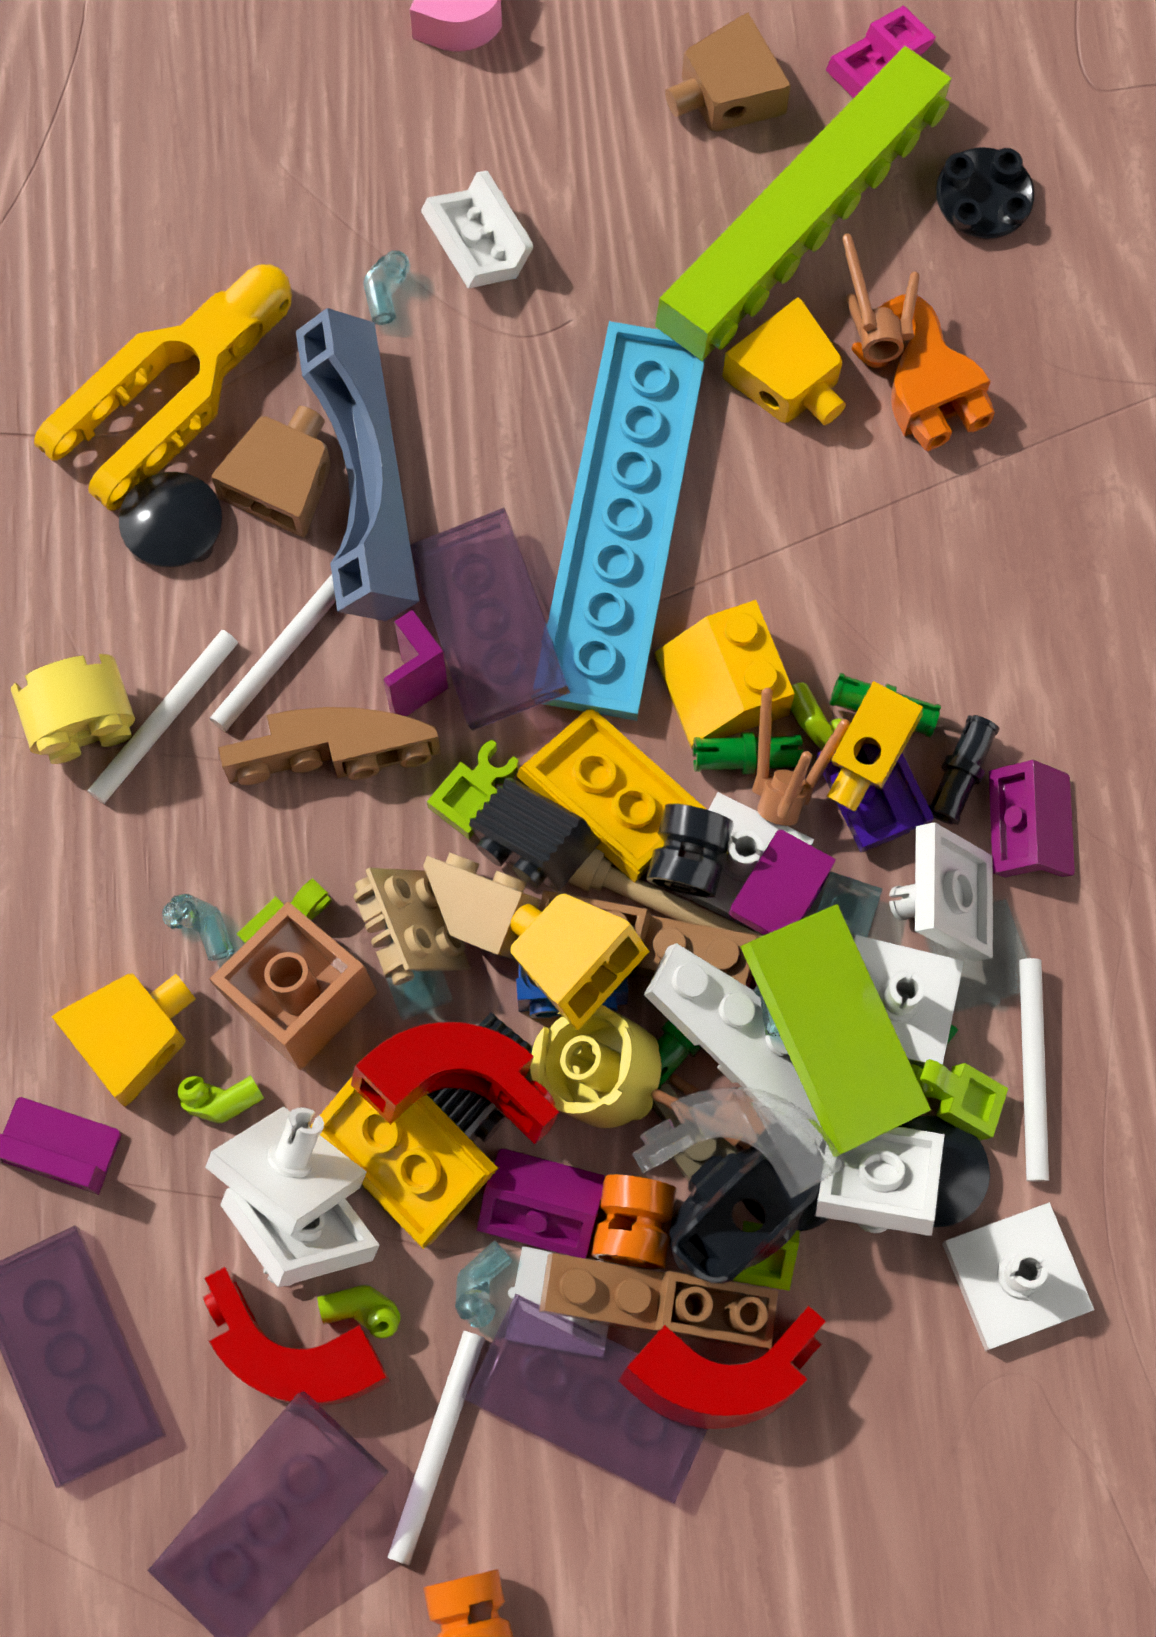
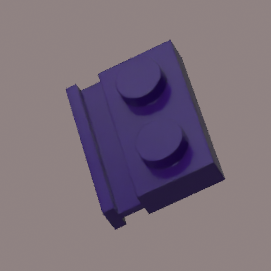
M865 744L860 749L856 758L863 764H873L880 749L873 744ZM822 751L818 752L816 760L818 759ZM901 753L883 788L880 790L870 785L856 812L837 803L860 853L906 835L911 830L916 829V826L932 823L934 819L903 753ZM831 760L823 772L830 789L841 770L833 765Z

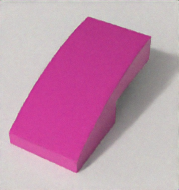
M903 5L872 22L865 38L831 56L826 71L854 98L904 46L921 56L934 43L936 36Z

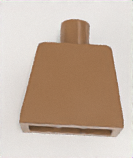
M745 13L689 47L683 54V82L665 90L667 104L675 117L698 109L709 129L717 132L786 114L791 84L750 14Z
M305 406L297 408L288 425L267 416L260 417L211 476L218 499L305 538L331 465L327 445L316 439L325 424L324 418L316 411Z

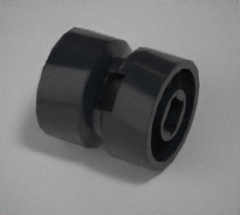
M665 805L658 835L664 841L663 847L653 850L646 877L647 881L678 893L703 898L715 897L722 872V866L716 859L717 855L727 852L734 825L733 820L716 812L690 805ZM679 850L700 855L699 861L679 857Z

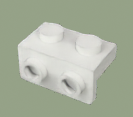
M488 171L477 172L469 189L466 191L428 197L421 209V213L468 289L517 278L533 249V243L527 231L520 224L505 200L502 191L497 187Z

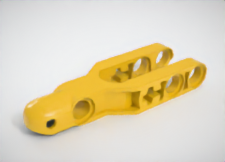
M271 264L257 265L244 273L228 290L215 293L183 324L136 334L42 423L35 434L34 445L52 461L65 457L82 440L86 439L89 441L94 437L95 433L93 430L119 405L125 407L171 363L186 361L195 354L200 360L199 374L112 455L90 480L88 492L95 499L101 501V504L109 511L121 508L125 497L134 486L162 470L217 417L224 377L287 314L292 302L289 278L283 270Z

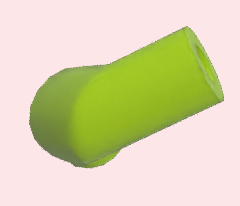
M803 682L792 685L795 695L791 711L801 728L823 750L842 718H836L828 723L808 684Z

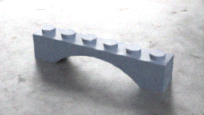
M326 308L296 331L302 377L317 396L332 423L343 452L348 474L350 495L348 525L341 547L330 563L337 612L387 621L418 603L419 597L375 322Z

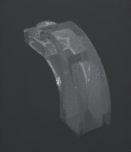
M738 1086L703 1090L671 1103L670 1105L681 1125L675 1128L670 1118L641 1134L640 1137L645 1146L632 1153L644 1174L700 1141L716 1137L738 1139L754 1146L766 1156L791 1198L842 1170L845 1166L843 1159L826 1132L804 1110L776 1094L760 1089Z

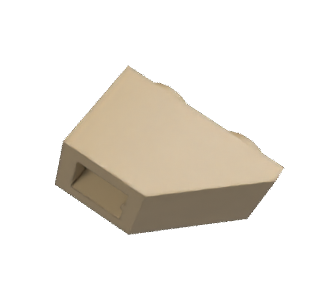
M450 852L446 862L427 856L423 866L450 936L494 954L515 959L510 950L512 944L519 936L511 930V919L521 906L532 904L538 908L541 900L524 893L527 882L497 870L493 880L476 874L479 863Z

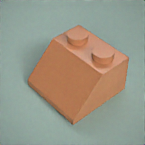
M289 902L271 917L209 978L217 990L261 1037L300 1071L378 993L365 966Z

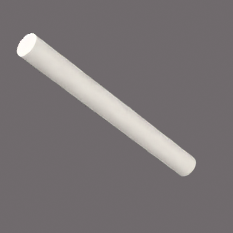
M332 574L210 717V720L218 728L225 732L229 729L336 602Z
M224 630L219 632L87 790L95 799L105 804L238 644L232 635Z
M1026 958L1019 960L1026 1181L1043 1182L1049 1181L1042 961L1037 958Z
M463 1331L387 1557L389 1559L410 1565L485 1340L482 1336Z

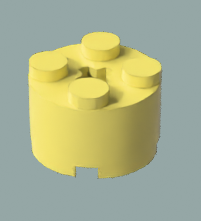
M99 654L102 664L87 665L84 655L63 659L40 667L25 675L28 686L23 689L15 682L11 687V693L32 753L48 755L51 764H60L78 758L82 754L80 750L82 746L100 741L103 747L114 746L132 737L129 727L134 723L135 717L113 656Z
M601 1005L579 1030L572 1027L562 1015L550 1028L544 1026L538 1034L531 1053L534 1056L530 1066L532 1080L537 1081L548 1090L555 1101L554 1107L558 1111L598 1128L618 1127L632 1120L642 1119L649 1113L653 1105L651 1093L653 1090L658 1089L660 1082L661 1058L656 1038L643 1027Z

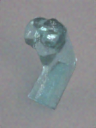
M391 250L382 256L365 275L363 280L371 319L376 325L389 324L396 318L391 296L403 283L410 270L409 258L399 250Z
M188 893L173 896L171 901L163 907L162 918L169 928L183 929L188 927L199 932L209 961L224 959L235 952L222 914L216 906Z
M495 1240L462 1268L457 1276L455 1308L459 1317L467 1320L468 1324L474 1328H482L493 1320L496 1310L489 1302L490 1282L513 1262Z

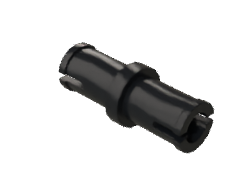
M968 715L965 721L966 725L953 754L946 756L941 766L945 773L931 805H929L933 817L941 822L951 825L953 823L955 825L959 824L960 816L974 784H980L985 774L981 767L1000 728L994 722L981 716L973 715L972 717Z

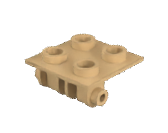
M368 868L365 870L368 877L355 883L357 892L353 897L364 922H368L365 925L368 933L388 928L371 940L375 948L385 946L376 953L386 978L391 977L394 985H401L415 977L413 971L468 970L471 968L464 952L465 943L460 939L450 936L424 870Z

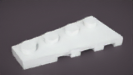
M675 943L668 946L644 996L695 1046L700 1044L720 1064L717 1068L732 1083L738 1082L759 1103L757 1108L772 1123L778 1122L790 1135L796 1136L816 1155L825 1134L763 997L679 944Z

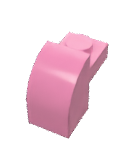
M414 0L410 7L412 37L415 40L447 51L458 52L476 49L492 40L502 27L501 0Z

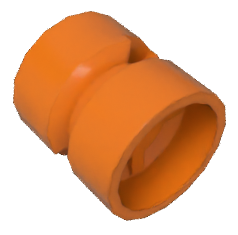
M617 1174L606 1175L604 1177L600 1208L607 1214L605 1221L596 1225L592 1256L603 1261L632 1267L665 1268L670 1236L662 1230L664 1223L673 1219L677 1188L665 1182L643 1177Z
M499 1569L423 1587L429 1619L439 1624L441 1632L436 1637H513L510 1620L500 1617L498 1612L505 1603ZM468 1616L471 1617L472 1623H468Z

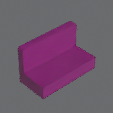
M413 610L394 621L401 660L404 665L383 679L390 713L408 716L448 689L443 650Z
M1036 760L990 770L989 796L993 874L1006 878L1043 870L1060 877L1073 876L1075 874L1071 789L1068 773Z
M778 830L732 903L729 915L763 935L805 918L825 885L836 859L786 831Z
M19 1097L15 1101L3 1134L0 1133V1162L99 1195L122 1134L116 1128L24 1097Z
M504 1148L499 1149L494 1162L499 1169L487 1181L476 1231L586 1259L601 1201L605 1176Z

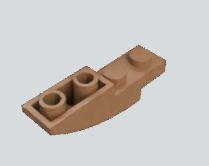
M318 707L268 714L266 716L271 735L218 747L222 768L229 783L239 782L241 785L258 784L268 780L272 773L289 769L295 773L309 772L322 766V761L331 759L333 760L338 778L348 776L351 780H361L376 775L380 771L379 768L396 764L406 768L416 767L429 762L432 759L431 756L441 754L435 726L394 713L355 707Z
M543 890L538 909L543 911L557 895L563 893ZM570 895L623 918L632 925L649 950V953L630 974L652 979L667 947L677 943L750 988L753 974L740 946L757 939V935L651 916L648 909Z
M551 1253L547 1256L539 1312L587 1320L593 1324L657 1334L666 1325L679 1338L771 1349L778 1291L733 1282L716 1284L683 1273L672 1271L662 1273Z

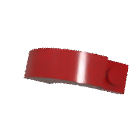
M430 1023L409 1028L383 1041L355 1065L351 1086L390 1125L421 1097L433 1091L446 1088L466 1089L484 1096L534 1144H537L551 1130L559 1114V1111L554 1107L555 1101L548 1090L537 1081L532 1080L529 1082L525 1078L534 1056L511 1038L494 1030L469 1023Z
M223 1267L204 1278L211 1292L203 1296V1300L217 1327L227 1323L230 1329L209 1340L224 1365L237 1378L255 1390L290 1404L329 1406L357 1399L390 1381L365 1330L360 1325L314 1348L292 1349L283 1347L272 1342L261 1330L230 1270Z
M808 1306L767 1353L754 1361L738 1365L719 1364L703 1358L664 1325L626 1367L618 1381L647 1407L675 1422L706 1429H724L746 1425L776 1411L808 1380L796 1368L800 1370L822 1345L814 1335L824 1325L826 1320Z

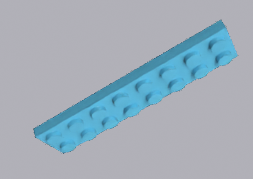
M609 321L533 693V703L578 711L593 709L601 715L637 721L705 359L701 361L659 329Z

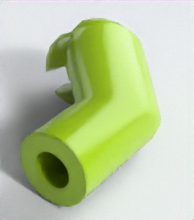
M251 1075L226 1090L204 1083L202 1077L190 1076L181 1082L177 1092L181 1107L187 1113L214 1123L227 1122L265 1099Z
M360 1285L317 1297L324 1325L354 1318L367 1328L371 1335L379 1339L391 1337L397 1331L400 1323V1312L396 1304L370 1285Z

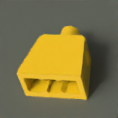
M799 297L725 353L722 377L780 422H790L807 408L823 425H827L835 420L846 406V403L832 390L839 380L843 363L841 356Z
M873 681L831 760L833 765L841 770L826 797L856 812L870 785L881 790L922 717L923 707ZM865 744H873L880 749L873 764H863L856 758L860 749Z
M567 894L557 895L543 911H540L532 904L521 906L514 913L510 923L511 930L519 936L512 944L510 953L531 980L576 1030H579L649 953V950L628 921Z
M130 973L63 1008L51 1017L113 1097L125 1108L185 1044V1038L170 1019L195 1001L196 998L177 974H174L149 994L136 976Z

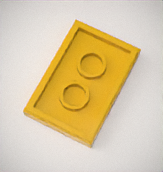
M593 709L584 711L519 768L517 777L530 789L584 818L600 841L596 848L605 853L604 856L634 883L648 871L653 850L663 847L664 841L659 837L658 831L665 805L683 804L706 809Z
M351 1077L320 1114L324 1121V1128L320 1135L367 1172L362 1185L424 1249L436 1240L499 1168L427 1094L411 1105L390 1125L351 1086Z

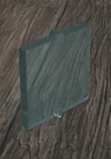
M1006 899L993 902V958L972 961L924 936L929 953L964 961L953 1013L985 1004L996 1007L1000 1000L1020 994L1019 960L1026 959L1027 956Z

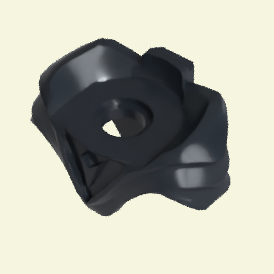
M791 1134L786 1135L773 1144L751 1147L737 1154L729 1153L725 1158L721 1155L712 1156L691 1176L688 1182V1190L691 1194L681 1205L671 1222L669 1232L670 1245L677 1266L683 1272L704 1281L723 1284L732 1281L745 1269L755 1266L773 1255L794 1235L801 1216L817 1196L820 1181V1164L816 1155L796 1136ZM742 1200H752L758 1203L763 1209L765 1216L762 1227L754 1232H745L736 1227L732 1218L735 1204Z

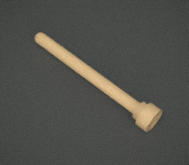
M597 848L594 849L569 879L570 884L589 892L591 887L598 891L605 887L678 921L754 934L758 938L764 936L640 879L634 883L622 871L613 868V863L606 859L605 853Z

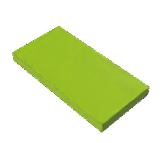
M838 904L740 946L834 1156L846 1153L931 1110Z

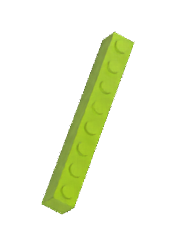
M904 46L659 298L655 327L701 361L715 347L719 350L725 348L737 332L738 323L747 314L753 317L761 310L769 297L771 288L778 281L785 284L793 276L800 264V258L809 249L815 252L822 246L831 231V225L839 217L842 220H846L853 213L860 202L861 194L869 186L875 189L880 185L890 170L891 162L898 155L904 158L912 151L919 140L920 132L927 125L934 127L938 124L949 107L950 102L946 100V95L952 78Z

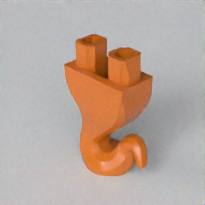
M906 294L892 298L879 307L891 309L894 315L901 319ZM917 296L912 320L914 338L909 341L898 364L892 386L891 404L894 416L903 435L907 436L913 433L923 449L928 452L944 445L950 440L952 430L945 419L958 414L967 432L973 433L989 426L995 412L987 394L991 381L986 373L972 359L950 349L946 345L939 318L933 307L922 297ZM855 342L851 348L854 354L868 366L881 368L890 362L877 363L864 358L861 342Z

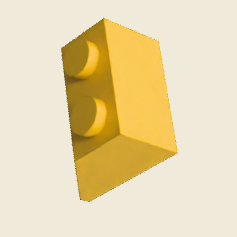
M757 600L704 617L654 652V657L691 749L694 737L724 738L759 726L761 697L764 688H770L773 693L772 721L789 716L795 693Z

